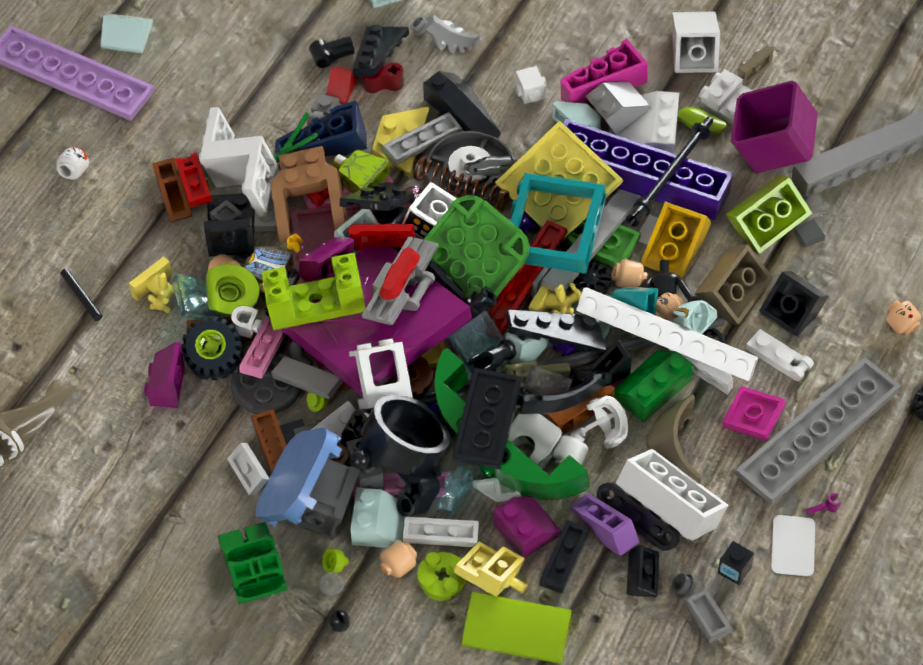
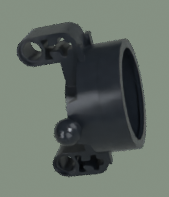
M386 395L381 397L373 408L354 411L341 434L342 443L346 448L347 441L362 437L359 445L360 450L354 451L351 455L350 461L352 466L356 469H364L370 463L375 468L384 466L391 471L397 472L406 483L397 500L398 512L403 517L427 512L440 490V482L437 477H440L442 473L436 465L450 443V432L445 422L427 405L403 395Z

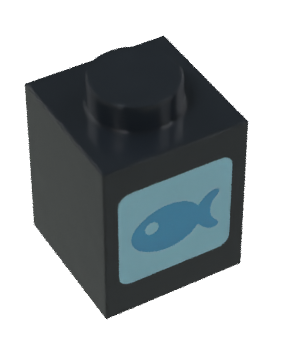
M732 541L720 558L718 574L740 585L752 568L754 552Z

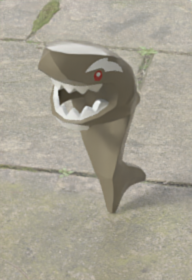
M55 380L48 387L45 396L38 402L0 413V470L1 467L22 455L24 444L41 428L58 406L76 391L74 385L61 387L60 381Z

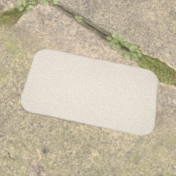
M776 516L773 520L772 570L778 574L812 575L814 572L815 552L814 520L807 517Z

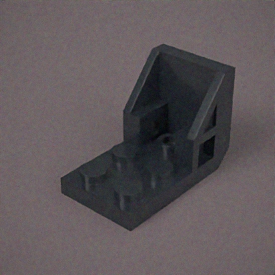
M243 193L211 195L212 201L207 203L208 220L204 222L208 256L253 254L255 250L253 209L247 196ZM226 200L242 212V218L238 220L218 221L210 218V212Z

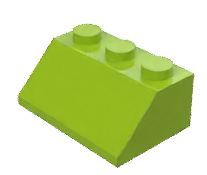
M778 174L729 211L726 216L737 233L760 254L809 217L812 212L790 177Z

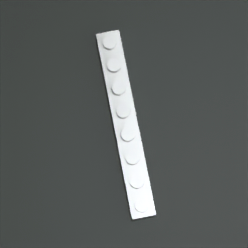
M587 287L582 291L576 311L744 380H751L759 357Z

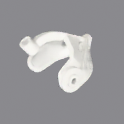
M611 396L594 398L586 404L588 411L594 410L596 420L572 431V433L584 437L586 435L585 432L599 425L605 433L606 440L603 442L605 448H614L626 438L628 433V421L625 410ZM606 407L611 411V413L608 414L602 408ZM613 417L615 422L614 429L611 428V418Z

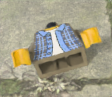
M292 234L287 239V242L281 245L256 247L251 257L242 254L238 256L236 261L256 278L259 285V295L265 294L262 271L285 267L286 273L294 268L292 252L293 250L295 252L300 251L301 247L299 244L303 240L299 235Z

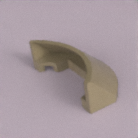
M690 395L666 409L657 418L649 434L648 449H653L700 484L701 474L688 463L678 441V431L683 430L684 422L687 419L688 421L694 419L693 408L695 398L694 395Z

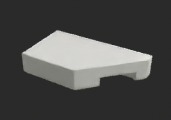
M496 478L473 480L472 483L475 489L496 502L508 501L513 497H521V493L514 492L505 487Z

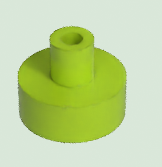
M328 548L324 552L322 565L327 573L338 574L349 563L348 557H345L341 549Z

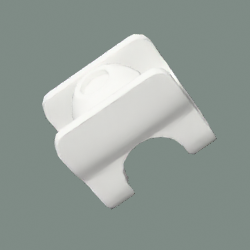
M519 413L511 425L508 440L516 447L523 444L534 446L535 449L529 458L543 470L554 458L553 451L562 433L559 427L540 414Z

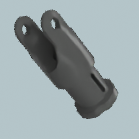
M514 153L504 157H483L475 162L466 163L464 171L471 175L497 176L499 173L506 172L517 162Z

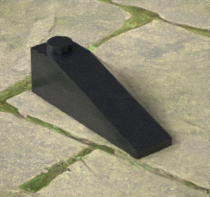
M438 71L423 82L424 100L443 115L450 112L462 127V130L477 131L496 138L501 135V132L471 86L455 73Z

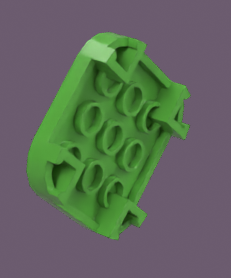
M471 195L457 198L423 239L436 242L439 245L429 263L435 260L465 291V297L461 300L480 293L481 288L484 286L490 288L497 298L525 264L530 250L528 238L522 230L482 198Z

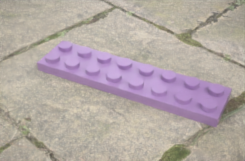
M10 25L0 37V65L132 121L155 92L153 85Z

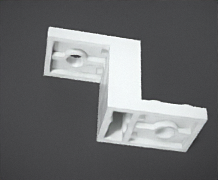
M219 107L210 108L209 117L206 119V131L202 137V151L199 153L200 164L204 166L216 187L242 185V192L249 199L250 205L256 211L258 217H268L272 195L270 182L275 177L276 160L262 136L234 139L235 135Z

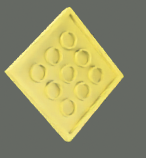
M559 121L495 182L496 186L501 190L509 191V198L513 201L518 198L517 186L519 181H523L525 173L603 184L606 189V198L623 183V179ZM530 190L524 211L541 229L547 219L567 228L566 238L587 217L592 199Z

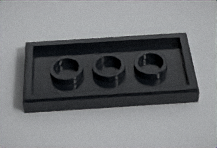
M474 368L452 455L453 461L501 470L522 384V376Z

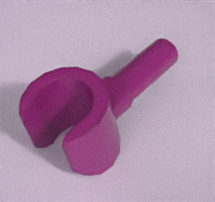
M831 493L826 502L808 508L806 512L808 515L826 509L829 512H836L842 502L834 503L833 501L837 499L838 494Z

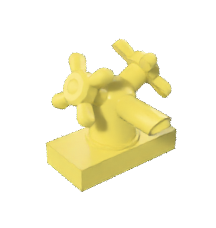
M164 256L129 282L131 296L136 301L151 291L157 298L148 295V300L153 302L149 308L151 310H163L165 313H170L171 311L166 304H168L172 294L180 292L181 301L186 300L184 294L186 286L180 274H176L178 284L170 285L167 282V278L172 275L170 261Z
M574 283L569 284L572 290V294L566 296L562 284L555 288V292L541 286L528 308L529 311L548 312L551 309L553 310L552 313L573 314L574 308H572V304L577 301L579 302L582 293L579 289H576Z

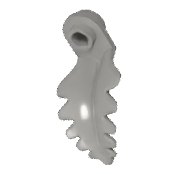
M434 15L426 18L419 16L411 24L412 33L415 36L429 33L438 49L443 50L447 46L450 53H455L457 48H459L460 53H464L465 48L470 51L473 45L476 47L483 40L481 35H472L471 32L464 33L465 30L463 28H454V24L451 21L440 20Z

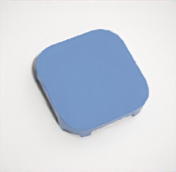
M323 427L296 434L283 450L259 498L255 511L256 517L274 527L281 520H289L294 524L300 523L307 507L313 509L317 500L309 495L326 460L339 457L342 449L337 446V443L341 440V437Z

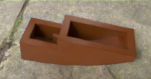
M170 158L152 163L170 222L192 217L175 159Z

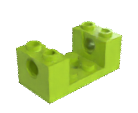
M355 253L331 257L335 277L292 286L289 285L285 267L262 271L266 304L273 330L364 312L366 307ZM315 299H321L318 303H311Z

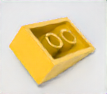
M665 202L640 263L646 268L660 272V260H668L669 272L676 273L683 279L705 240L711 221L705 215Z

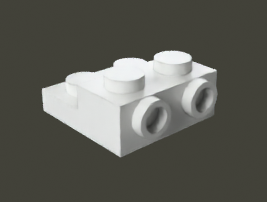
M724 70L721 74L717 72L711 80V85L709 87L704 86L700 91V108L733 125L737 98L742 93L753 90L742 85L743 79L727 70Z

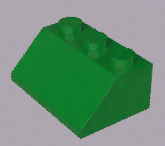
M657 350L614 387V398L644 423L692 381L694 365L676 351Z

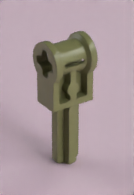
M537 361L501 365L506 374L522 376L521 387L539 385V380L566 377L570 375L571 371L570 365L567 362L537 366Z

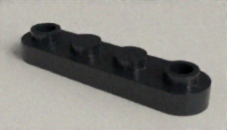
M608 482L598 487L596 492L597 499L630 518L635 531L658 549L668 551L677 547L680 535L676 528L663 522L660 516L652 510L646 509L640 501L626 494L616 483ZM610 490H612L614 493L613 498H611L609 495ZM667 533L670 534V536H671V541H668V540H667V538H666V534H667Z

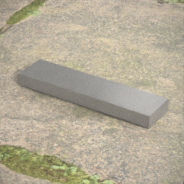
M448 112L382 145L381 151L391 164L395 166L431 148L441 139L461 132L462 127Z

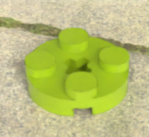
M430 552L426 555V558L418 567L417 580L419 587L424 590V594L427 597L438 601H446L451 599V596L457 593L459 595L463 592L467 580L454 573L456 564L462 559L461 557L448 552ZM445 572L449 577L439 580L437 574Z

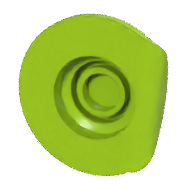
M222 264L209 269L206 275L208 308L226 316H231L232 312L240 306L253 308L259 297V285L256 278L247 269L234 264Z

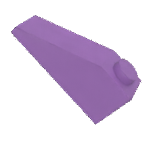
M586 494L570 505L571 511L590 528V531L607 548L619 556L628 552L639 543L632 520L591 494Z

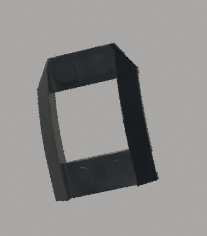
M570 368L569 376L562 377L552 383L532 388H520L516 409L520 408V414H546L566 410L585 401L607 383H611L612 374L597 369Z

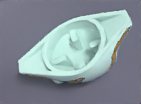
M703 300L691 301L673 309V313L677 315V317L673 318V323L700 334L717 318V310Z

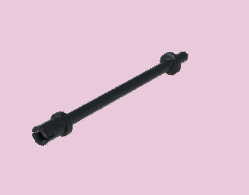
M706 117L703 122L695 123L692 126L693 135L645 198L638 199L634 203L633 210L626 216L628 224L635 219L631 226L637 227L642 219L651 213L652 202L700 140H707L710 137L711 132L709 128L714 121L712 117Z

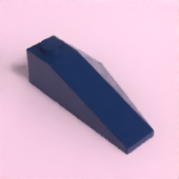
M355 100L336 106L329 110L330 114L320 120L318 117L314 118L312 124L303 129L301 128L292 143L294 146L305 138L317 133L318 137L297 149L296 152L320 146L323 147L325 156L349 155L355 150H366L367 133L358 102ZM294 130L275 140V154L284 147Z

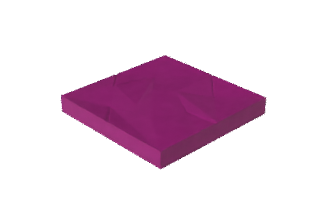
M365 247L355 255L365 307L368 306L373 297L372 285L385 263L392 264L399 253L392 247ZM334 270L320 280L335 277ZM434 280L433 284H429L421 298L418 310L402 309L393 325L362 318L364 312L283 328L281 330L363 397L356 357L349 355L350 351L357 350V345L371 343V347L379 346L378 341L393 338V343L402 342L406 365L408 366L470 321L472 316L470 306ZM416 283L415 286L407 284L405 293L412 297L419 283ZM315 299L311 303H318L321 299ZM384 350L369 355L375 386H381L397 374L392 350Z

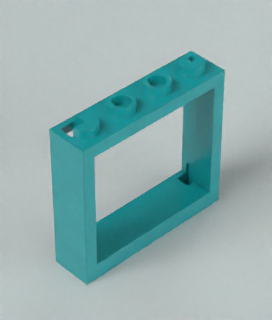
M525 173L523 181H519L517 186L518 198L513 200L512 219H508L518 228L520 227L530 190L592 199L577 254L530 247L529 256L525 264L586 274L606 201L605 185Z

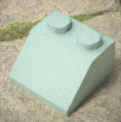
M357 488L350 530L352 545L387 548L395 541L402 542L405 517L397 510V498L381 489Z

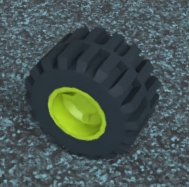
M213 316L212 320H209L208 317H203V322L199 323L198 320L193 322L195 326L193 328L189 326L186 329L188 334L183 335L182 340L184 344H181L183 357L189 368L197 376L201 375L206 380H208V377H211L212 380H218L217 377L219 376L224 379L227 377L226 374L228 372L233 374L234 367L241 362L240 357L243 358V343L235 327L229 324L227 320L222 319L220 321L215 316Z

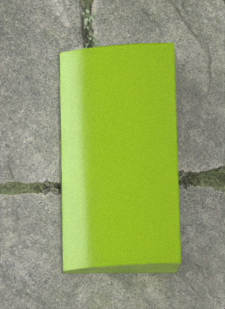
M472 592L462 645L562 664L572 610Z

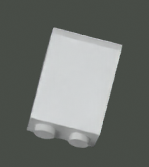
M672 12V43L675 73L718 72L720 30L715 12Z

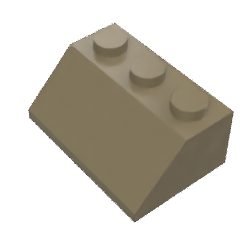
M748 244L732 246L723 254L694 294L715 308L718 317L722 316L724 320L733 325H739L773 277Z

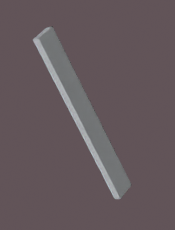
M619 189L605 205L590 261L633 210L634 203L638 199L643 198L642 196ZM582 234L566 252L577 254ZM552 268L543 278L542 286L555 292V288L562 284L566 291L569 284L580 273Z

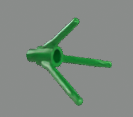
M308 112L304 114L284 147L279 149L280 152L273 155L277 163L279 162L280 155L296 152L297 149L318 137V134L314 133L294 146L292 145L309 116Z

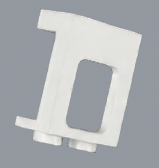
M393 338L378 341L379 346L371 347V343L357 345V350L349 352L350 356L356 357L363 394V398L358 399L360 409L373 408L376 402L386 395H403L413 398L402 342L393 343ZM390 349L394 354L398 380L395 383L377 387L373 383L369 355Z

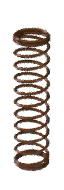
M421 157L413 171L414 180L421 181L424 179L425 184L433 183L439 172L440 163L435 166L431 181L426 182L425 178L431 169L432 160L427 163V158ZM423 162L422 169H421V171H420V173H419V175H418L419 167H420L421 163ZM446 166L442 171L440 183L436 186L440 185L442 190L448 189L450 194L456 192L457 197L466 196V192L472 182V176L467 179L464 192L461 195H458V188L463 181L464 173L460 174L456 189L450 192V185L455 178L456 170L451 172L448 186L443 189L441 185L448 172V167ZM480 179L475 182L471 196H474L477 192ZM488 182L484 184L480 198L484 197L488 188ZM496 185L491 189L488 199L489 204L496 192ZM504 189L500 191L494 206L500 213L506 208L510 196L509 191ZM505 196L504 202L500 208L503 197Z

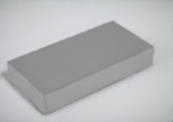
M707 589L685 598L684 604L709 643L732 633L730 624Z

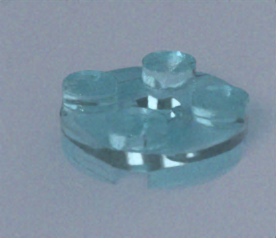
M459 465L454 475L449 474L444 482V488L447 489L445 495L441 497L438 503L439 509L451 515H455L462 506L459 501L463 496H467L473 479L471 469Z

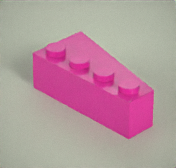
M626 38L619 47L610 48L607 50V54L600 59L596 57L591 60L589 66L585 68L580 67L561 79V100L563 102L591 105L586 95L603 82L629 81L634 88L648 83V63Z

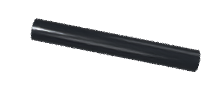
M67 268L63 269L60 272L61 276L93 319L99 321L103 315Z

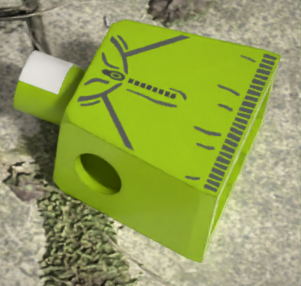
M355 150L349 158L339 154L333 161V166L339 169L338 174L341 179V185L351 193L361 191V188L372 187L375 183H383L390 175L389 161L360 150Z

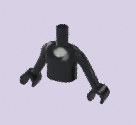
M665 259L660 260V273H655L647 278L642 288H651V286L652 288H657L658 297L667 292L677 294L678 284L688 302L701 300L699 297L692 295L682 277L676 273L669 272V261Z

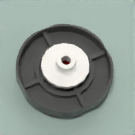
M477 131L454 133L441 139L433 147L427 159V163L432 160V166L426 179L427 182L431 181L433 170L440 163L439 172L433 181L435 185L440 183L442 171L447 166L448 172L441 185L443 189L448 186L451 172L456 170L455 178L450 185V192L456 189L457 180L460 174L464 173L463 181L458 188V195L464 192L466 181L472 176V182L466 195H472L475 182L480 179L479 188L474 196L480 197L484 184L488 182L487 191L482 198L488 202L491 189L505 172L490 177L471 175L464 171V166L466 163L475 162L483 157H504L512 152L500 139ZM497 186L496 192L492 200L490 201V205L497 202L498 195L501 191V189ZM456 192L453 193V194H450V195H452V196L455 197V198H460V197H457Z

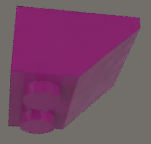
M333 238L328 242L322 243L318 249L310 254H305L300 259L298 275L306 282L320 280L334 270L331 257L353 253L354 240L352 238Z
M174 342L155 353L153 363H149L148 376L150 380L145 383L144 396H148L150 406L178 408L185 373L180 342Z
M513 497L493 510L494 526L517 554L523 558L542 548L561 534L560 528L533 497Z

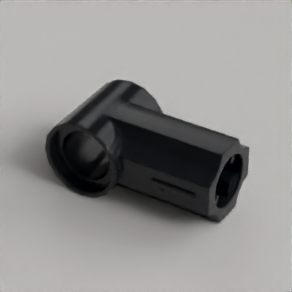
M350 36L330 42L319 39L312 42L309 46V51L316 66L319 68L330 66L335 59L355 54L353 41Z

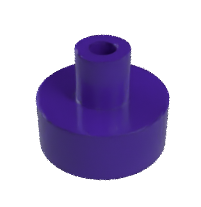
M524 211L519 229L523 233L526 231L533 232L536 225L532 223V218Z

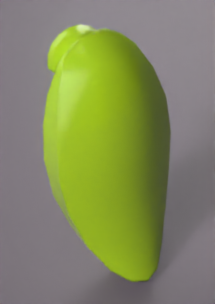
M685 107L678 111L677 120L680 123L683 122L691 129L695 123L703 122L706 117H712L714 120L709 128L711 134L722 133L727 126L724 121L698 107Z

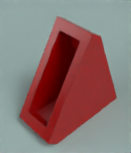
M341 66L332 67L326 95L339 98L340 104L347 103L359 76H353V69Z

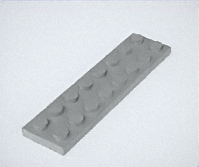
M863 358L738 467L735 475L772 505L900 391L901 385L867 358Z

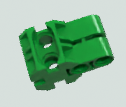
M266 522L244 527L246 538H242L239 529L218 535L220 548L238 605L287 591L280 556Z

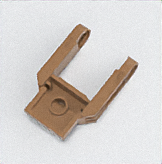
M315 147L279 156L281 170L270 182L280 244L287 242V239L291 236L290 232H292L287 201L289 196H300L328 188L335 230L347 221L345 207H339L340 197H343L341 179L337 169L326 163L323 147Z

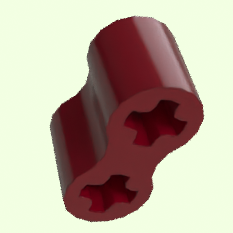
M397 62L384 65L375 76H363V88L368 93H377L381 90L398 91L404 86L403 67Z

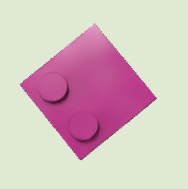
M741 386L722 421L723 428L768 441L786 406V400Z

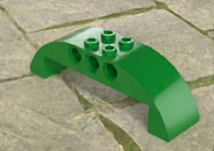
M445 348L441 353L436 368L435 393L442 419L449 429L450 436L456 443L466 403L456 392L468 381L464 363L449 349ZM509 440L501 470L484 466L479 467V470L486 477L492 476L514 492L517 491L522 496L533 497L534 499H563L585 492L590 487L588 470L572 456L568 455L548 475Z

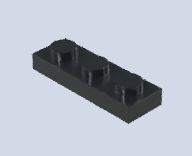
M566 520L540 578L539 586L563 594L590 533V528Z

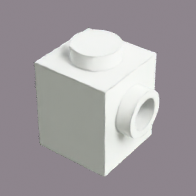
M537 66L516 71L515 92L518 97L521 96L524 104L545 99L547 82L545 77H541Z

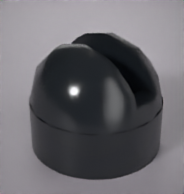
M338 609L334 611L329 618L330 627L336 632H343L350 625L349 615L344 610ZM340 616L344 623L341 624L337 617Z

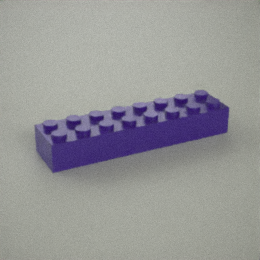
M568 119L563 123L623 179V183L617 187L618 189L642 197L648 194L677 156L676 154ZM686 158L654 201L663 204L668 202L705 215L715 221L730 193L734 173Z

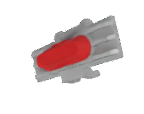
M408 236L392 264L385 263L373 283V297L362 314V318L393 325L402 309L417 311L420 307L419 302L429 284H433L435 276L431 272L425 271L437 250L438 243ZM416 283H419L412 297H409V294L405 293L406 285L415 286Z

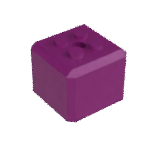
M793 80L742 93L736 100L731 143L756 174L810 161L814 150L818 112L799 85Z

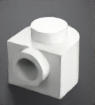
M240 306L232 312V325L239 335L252 338L253 333H258L262 320L259 319V311L257 309Z

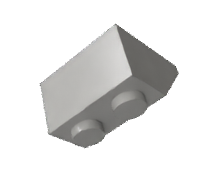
M629 81L603 82L586 95L591 105L598 111L602 119L616 135L651 109L650 105Z

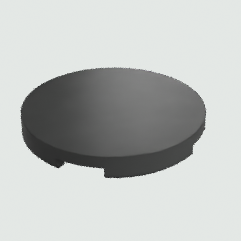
M281 353L275 354L262 379L240 373V364L235 367L231 379V391L240 407L254 414L274 409L276 414L289 408L297 400L301 388L274 379L271 374L286 355Z

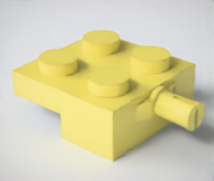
M479 541L456 564L454 573L495 597L507 587H512L521 592V594L527 587V584L515 578L520 572L524 558L504 546L497 552Z

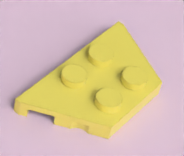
M429 107L382 116L372 147V155L389 161L381 151L382 145L426 124L430 113ZM417 155L395 166L389 161V166L392 168L397 167L404 171L406 177H411Z

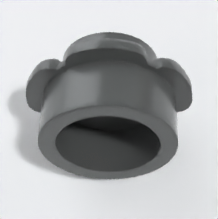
M678 574L672 582V590L680 598L690 595L695 588L693 577L690 574Z

